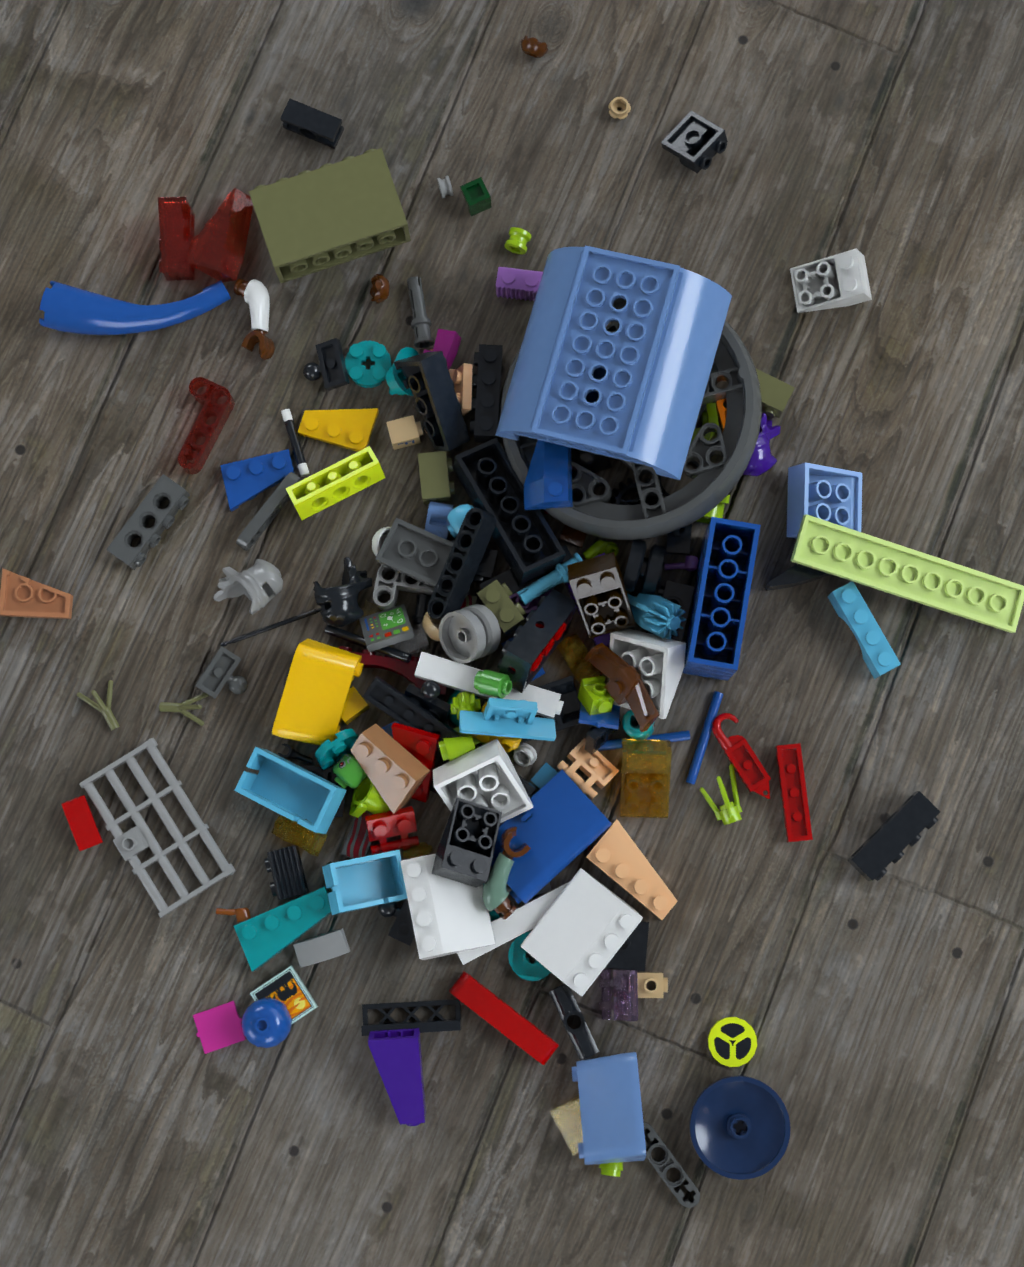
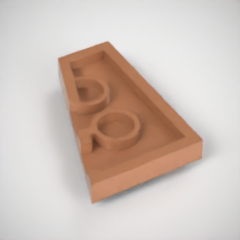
M2 568L0 616L52 619L72 618L73 596L71 594Z

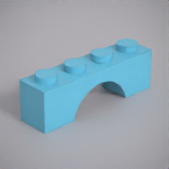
M851 581L832 591L827 597L837 615L846 622L855 635L862 651L863 660L874 679L901 665L855 583Z

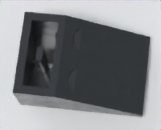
M457 797L436 852L432 874L476 888L488 881L502 812Z

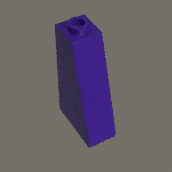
M419 1028L370 1031L368 1046L400 1125L417 1126L425 1123L426 1106Z

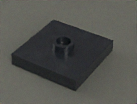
M641 921L605 968L645 972L649 922Z

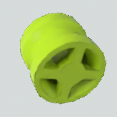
M511 227L509 230V240L505 242L504 247L515 254H526V244L531 240V234L524 229Z

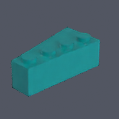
M326 887L234 925L252 972L257 971L331 914L327 894L329 892Z

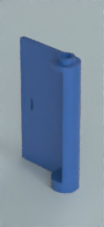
M563 770L530 798L533 804L532 809L506 820L499 827L491 866H493L499 853L504 851L501 847L500 839L504 831L510 827H517L516 836L509 843L510 849H518L524 843L531 848L523 856L512 859L514 863L507 884L512 889L509 894L518 904L521 901L525 904L530 901L612 825Z

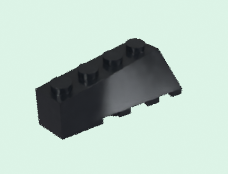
M426 352L395 361L396 369H401L406 378L403 380L406 390L410 388L416 399L413 402L416 411L425 418L423 426L435 451H450L470 441L468 427L464 422L461 405L457 399L454 383L450 377L447 360L443 352Z

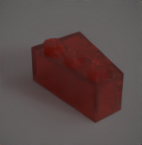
M158 197L159 248L161 251V259H159L160 273H163L167 281L195 280V214L186 197Z

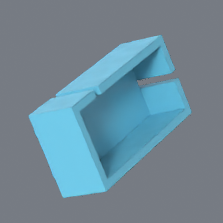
M255 747L246 767L259 770V773L243 771L234 791L292 821H296L299 825L315 833L326 834L347 790L267 749Z

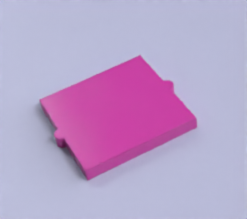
M234 1001L193 1015L198 1031L196 1036L200 1037L205 1054L246 1040L241 1026L242 1018L239 1017Z

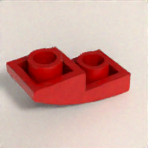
M85 795L61 803L79 851L103 842Z

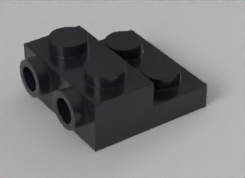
M690 111L661 141L663 149L677 156L682 165L698 174L701 169L706 170L709 168L712 158L717 153L721 154L725 151L728 141L724 129Z

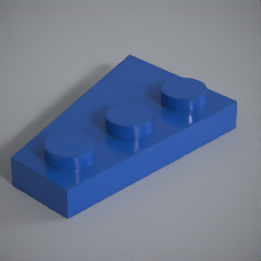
M289 449L220 465L231 512L239 508L238 506L244 502L254 499L259 493L269 487L272 488L282 482L290 472L295 473Z

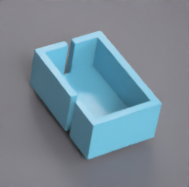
M400 850L330 863L323 866L326 889L331 888L332 892L327 893L331 914L336 915L408 899L400 863L402 861Z

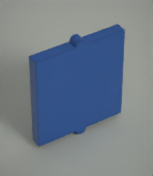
M580 702L579 723L593 725L597 728L605 727L618 730L620 706L613 704L611 712L589 715Z

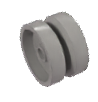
M474 604L447 613L439 625V639L447 656L455 662L464 664L490 655L498 649L501 641V630L497 618L490 609L484 605Z

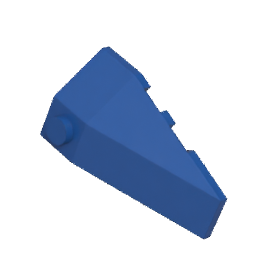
M537 440L524 483V509L573 507L571 448Z

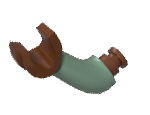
M516 826L506 829L501 835L500 843L504 851L499 853L494 862L482 893L483 902L487 910H495L496 913H501L503 920L507 919L516 910L514 904L510 905L511 901L507 898L509 892L506 890L508 877L514 863L512 859L523 856L531 849L526 843L518 849H510L509 843L516 836Z

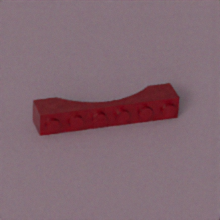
M338 646L339 649L362 656L360 663L364 664L363 668H380L392 671L405 677L419 689L426 682V680L416 678L414 675L419 661L418 657H411L410 662L406 663L387 655L385 657L377 656L375 651L368 652V650H362L361 653L352 652V648ZM439 685V695L447 697L448 687Z

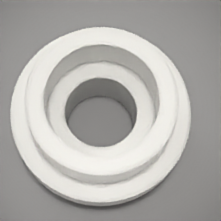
M521 743L514 750L513 757L518 765L526 767L536 761L537 753L531 745Z

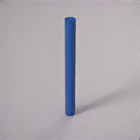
M714 691L686 783L695 785L712 732V723L717 716L723 693Z
M687 730L655 734L641 741L631 738L607 740L598 751L690 740V732Z

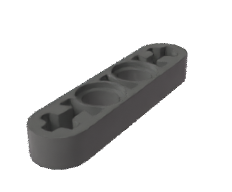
M290 472L239 535L236 541L238 546L247 551L255 544L290 499L286 488L301 481L302 479L299 476Z
M643 1121L644 1130L649 1129L647 1135L650 1140L653 1141L654 1138L658 1140L651 1143L646 1149L647 1159L681 1205L687 1208L696 1206L700 1200V1193L696 1185L654 1128L648 1122ZM655 1147H661L665 1150V1157L660 1161H656L651 1157V1152ZM677 1168L680 1171V1178L677 1181H669L666 1177L668 1169ZM685 1179L688 1181L684 1183L686 1189L689 1192L695 1191L692 1194L694 1198L692 1201L682 1199L685 1195L680 1187L677 1191L674 1189V1187L681 1185Z

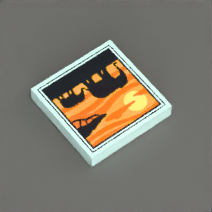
M293 966L288 967L250 993L254 1001L268 997L283 1002L291 1015L292 1024L318 1007Z

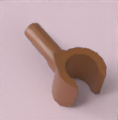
M248 908L216 909V914L236 915L237 922L251 919Z

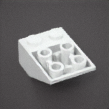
M857 249L790 268L797 313L846 307L872 300L865 257Z

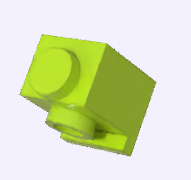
M604 676L581 680L578 699L589 715L612 711L614 699L604 687L606 685Z

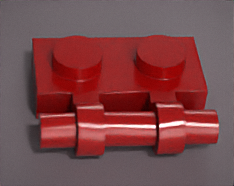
M412 806L401 808L394 814L392 811L365 816L369 841L379 840V844L370 846L372 855L398 849L405 851L409 850L412 846L419 845L418 836L408 837V833L417 831ZM400 835L399 840L387 842L386 838Z

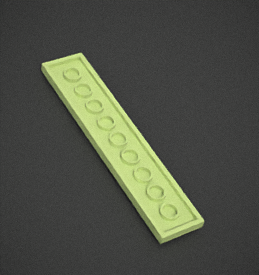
M807 514L803 515L791 562L1009 633L1016 632L1024 602L1023 585Z

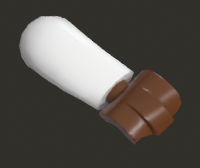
M240 278L234 285V293L244 297L245 302L249 304L252 332L246 335L241 346L252 352L255 344L260 342V357L263 360L269 359L274 354L275 347L273 341L265 336L269 330L270 297L268 290L259 280L253 279L249 282Z

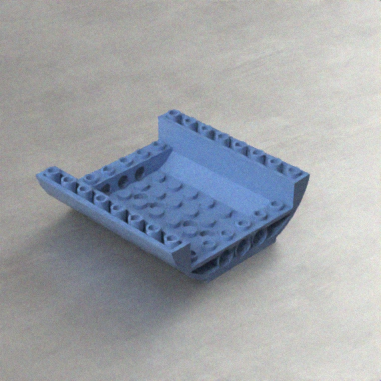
M586 245L585 247H563L551 251L546 260L495 435L516 441L519 440L521 435L653 467L656 475L680 480L732 295L710 279L681 268L679 265ZM618 298L626 300V305L622 309L613 307L614 301ZM610 322H618L620 326L616 332L611 333L606 330ZM597 368L606 370V375L602 379L593 378V372ZM589 392H598L599 399L596 402L589 403L586 401V396Z

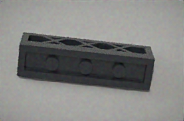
M458 999L362 1004V1036H369L370 1031L419 1028L420 1033L460 1031L462 1029L460 1000ZM455 1004L456 1019H445L438 1013L444 1005ZM436 1005H441L437 1010H435L432 1007ZM420 1006H427L434 1013L428 1021H421L414 1014ZM402 1007L410 1015L404 1022H396L390 1014L395 1008ZM407 1007L416 1008L411 1012ZM384 1008H392L388 1013L383 1010ZM368 1009H378L385 1017L379 1023L369 1024ZM437 1015L441 1020L432 1019ZM411 1017H413L416 1020L407 1022ZM388 1018L392 1023L383 1022Z

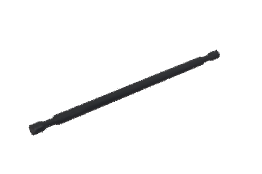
M322 608L314 609L252 631L230 641L222 642L220 645L225 647L228 644L239 642L317 614L322 611Z

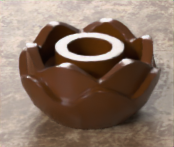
M526 35L523 40L521 39L522 51L527 55L541 58L548 51V45L545 42L541 43L536 38H528Z
M376 274L371 279L373 285L370 290V295L373 297L371 301L381 303L389 296V281L385 276Z

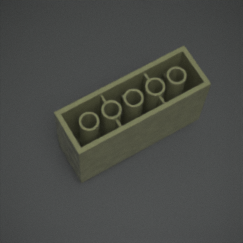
M382 148L367 150L364 154L356 157L348 156L340 162L334 164L327 163L313 171L305 170L297 176L280 178L276 183L267 186L259 185L254 190L249 191L280 283L411 241L408 223Z

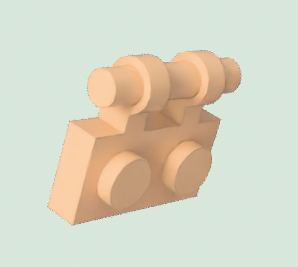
M584 738L567 755L573 764L569 766L562 760L557 765V768L560 771L563 770L582 792L592 800L598 793L591 786L595 783L602 790L619 770L598 750L593 754L586 751V739ZM578 769L589 777L587 781H584L576 773Z

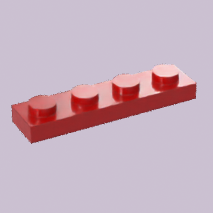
M801 743L775 746L787 843L813 840Z

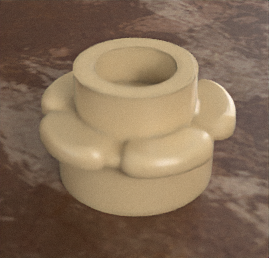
M623 97L614 98L608 106L610 116L620 120L625 119L631 110L630 104Z

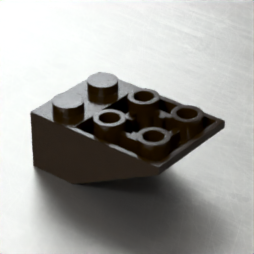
M614 552L567 565L569 582L589 638L636 626Z

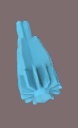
M627 593L635 622L641 628L669 640L671 639V634L676 637L678 636L676 631L678 628L683 630L684 627L680 626V623L686 621V618L681 616L685 613V610L680 609V605L657 595L639 593L636 598Z

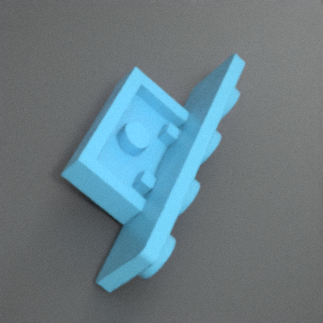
M489 698L484 712L463 710L459 712L460 733L555 741L556 739L555 720L535 717L538 710L537 702Z

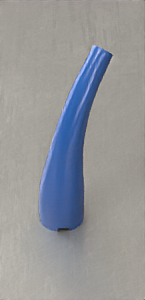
M220 280L203 288V292L184 300L159 305H137L50 281L52 288L46 287L42 296L39 310H43L45 313L44 319L40 318L39 323L43 327L77 334L123 335L141 333L188 321L214 309L231 299Z

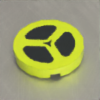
M725 1017L718 1020L711 1027L707 1038L708 1048L712 1057L720 1064L728 1067H740L748 1063L754 1056L757 1048V1036L752 1026L745 1020L737 1017Z

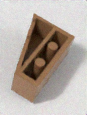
M376 723L362 732L350 749L393 814L409 802L430 772L425 765Z

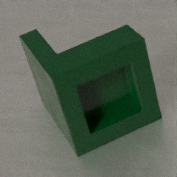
M481 177L460 186L471 216L492 208L491 196Z

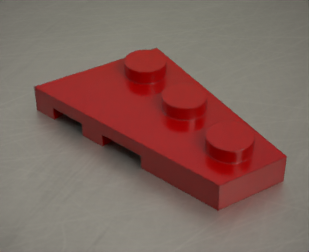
M394 722L391 726L393 739L430 770L411 797L412 799L426 802L429 798L440 735Z

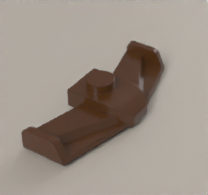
M603 643L596 645L589 651L584 660L590 662L610 679L604 686L607 692L618 705L624 704L627 701L640 725V731H647L658 718L659 713L641 680V675L634 666H630Z

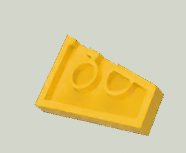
M379 409L305 410L298 434L359 452L368 446Z

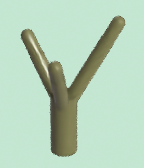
M112 680L108 681L106 706L95 690H92L91 693L97 703L78 692L77 697L103 714L111 731L120 727L111 710Z
M202 693L182 703L161 702L159 710L160 712H180L203 726L204 721L186 710L201 709L202 705L190 704L209 695Z

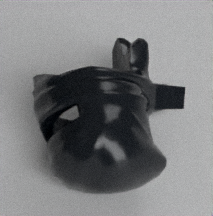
M345 557L341 586L322 588L317 581L313 582L316 603L322 608L320 612L322 620L328 625L336 627L347 626L364 615L363 610L358 605V593L372 586V578H367V571H357L356 566L352 565L351 559Z

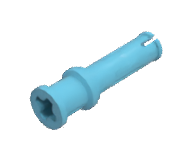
M576 552L573 554V558L563 564L558 563L555 570L518 591L517 594L523 604L526 605L562 582L568 583L567 565L583 561L580 555Z

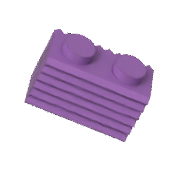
M498 267L496 280L497 297L502 296L504 298L506 296L507 299L515 297L516 300L520 298V300L525 299L526 301L529 299V301H535L543 272Z

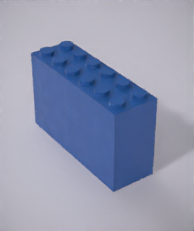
M711 517L703 534L686 637L685 666L682 673L728 681L738 670L761 525Z

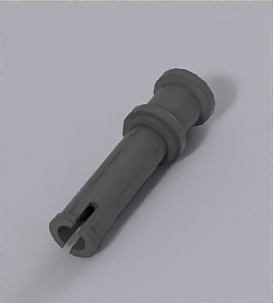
M410 277L407 279L413 314L411 328L414 329L415 334L414 346L416 348H427L434 345L435 342L434 338L431 337L430 331L432 323L426 314L421 277Z

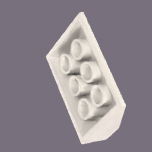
M436 854L400 861L419 959L428 960L496 944L490 914L482 898L483 884L476 888L432 874Z
M580 868L520 946L580 996H583L643 917L634 908Z

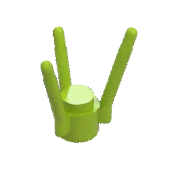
M732 764L729 765L734 803L729 801L720 776H717L716 779L724 804L719 806L721 811H719L703 787L700 788V792L715 813L717 821L722 820L724 825L742 819L740 815L742 809L739 803L736 776Z

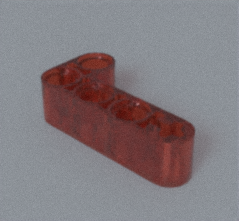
M196 377L189 384V391L194 399L204 406L178 455V463L188 474H197L201 471L235 404L228 389L203 377ZM207 387L203 394H196L198 388ZM221 396H227L225 403L217 404V400ZM212 416L217 417L214 424H207L208 418ZM206 437L204 444L196 445L198 438ZM193 459L195 460L194 463H191V462H189L188 464L186 463L187 460H191V461H192Z

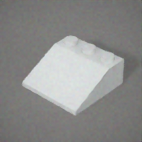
M630 628L610 633V649L630 666H634L641 675V680L659 713L658 718L666 719L685 666L686 643L667 638L663 639L659 636ZM615 701L613 703L614 705L631 710L627 701L621 705H618Z
M498 739L433 769L434 788L450 811H452L455 800L458 797L502 812L500 821L502 823L533 808V804L509 756Z

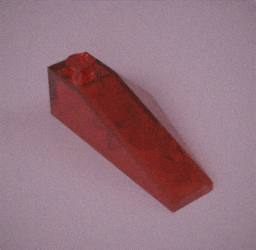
M234 188L218 207L215 215L206 222L199 235H196L191 241L184 262L219 281H236L244 260L253 210L251 197Z

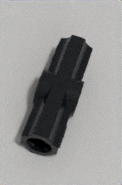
M563 984L549 991L579 1060L581 1061L598 1053L599 1049L571 988ZM577 1015L581 1018V1023L577 1028L568 1026L567 1019L569 1016Z

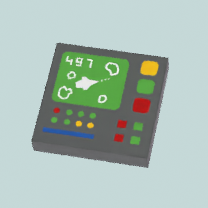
M404 604L359 618L368 652L415 637Z

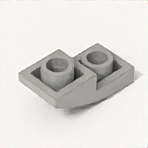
M343 928L293 944L300 968L350 952Z

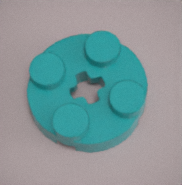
M362 341L350 347L345 358V365L348 376L357 385L364 388H373L382 384L381 382L386 379V373L392 366L390 354L383 344L375 341ZM366 359H371L372 362H375V365H371L370 369H366L362 363L366 362Z
M345 729L336 733L337 739L332 742L327 739L317 749L315 757L323 770L335 765L345 754L352 753L350 749L359 737L353 729Z
M529 931L518 936L512 942L508 952V960L512 970L520 978L528 981H538L548 976L551 972L536 959L534 963H530L529 958L525 957L528 952L520 945L531 932Z

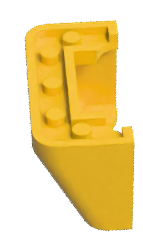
M306 639L299 643L276 714L272 735L320 746L327 739L330 742L337 739L335 734L340 732L339 722L351 682L355 676L360 677L364 664L360 663L362 656L311 639Z

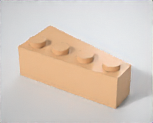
M616 819L585 858L657 918L663 920L678 901Z

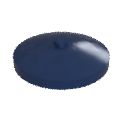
M740 1075L721 1078L701 1092L691 1111L689 1129L692 1144L700 1159L711 1170L724 1177L738 1180L759 1177L775 1167L787 1149L790 1139V1119L787 1109L778 1094L758 1079Z

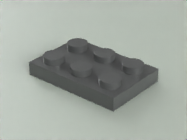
M396 518L375 560L384 566L435 588L454 543Z

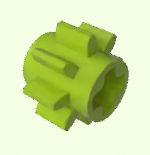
M466 691L453 697V703L450 704L451 714H457V720H459V712L461 710L479 712L481 709L480 699H475V694Z

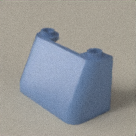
M636 1052L576 1061V1066L572 1067L573 1082H578L583 1143H578L579 1159L584 1158L585 1165L644 1161L646 1158V1143Z

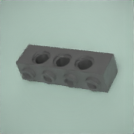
M163 474L106 550L135 570L137 566L140 567L145 562L146 554L150 548H154L159 543L160 535L165 528L168 529L175 521L174 516L179 509L183 510L186 507L190 494ZM162 501H170L166 509H160ZM149 519H155V525L152 528H146V522ZM140 537V545L132 547V541Z

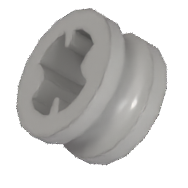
M445 176V179L437 178L442 199L446 195L453 196L449 176Z

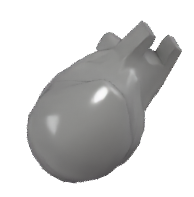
M256 559L252 567L240 573L231 567H225L222 571L226 577L219 579L218 587L221 590L214 595L213 599L220 602L226 598L239 597L245 594L252 601L249 613L254 615L282 591L283 579L277 567L262 559Z

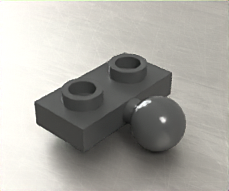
M220 646L195 683V686L215 699L226 683L232 693H244L248 687L246 679L242 676H232L241 658Z

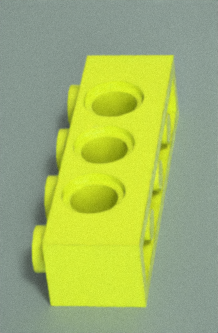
M368 446L286 488V491L301 520H304L385 479V475L374 452Z

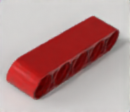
M465 971L462 972L450 988L449 992L542 1065L545 1066L559 1047V1044Z

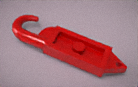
M730 713L719 714L712 723V731L723 748L724 753L749 792L753 791L766 799H770L769 780L771 778L747 740L740 735H733L727 738L721 729V722L723 720L730 719L734 723H738V719Z

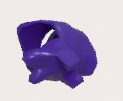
M762 413L755 450L743 475L760 476L771 469L777 462V459L771 453L769 443L770 439L780 434L781 426L772 427V420H767L765 413Z

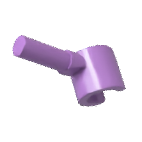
M686 556L685 563L665 564V570L684 569L695 571L698 566V558Z

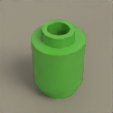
M487 669L484 671L480 670L474 678V688L482 694L503 699L511 692L512 681H510V677L507 674Z

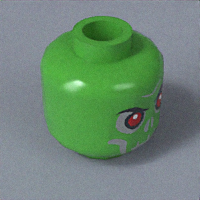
M345 754L333 767V772L336 775L334 780L344 789L347 786L356 789L367 777V774L353 754Z

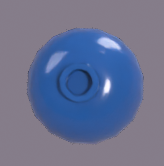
M266 997L256 1000L247 1007L243 1014L241 1026L244 1036L251 1044L261 1048H271L279 1045L287 1038L291 1031L292 1018L283 1002L275 998Z

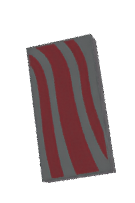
M365 811L359 818L355 817L341 852L342 855L352 859L367 856L373 841L370 842L368 838L365 816L373 814Z

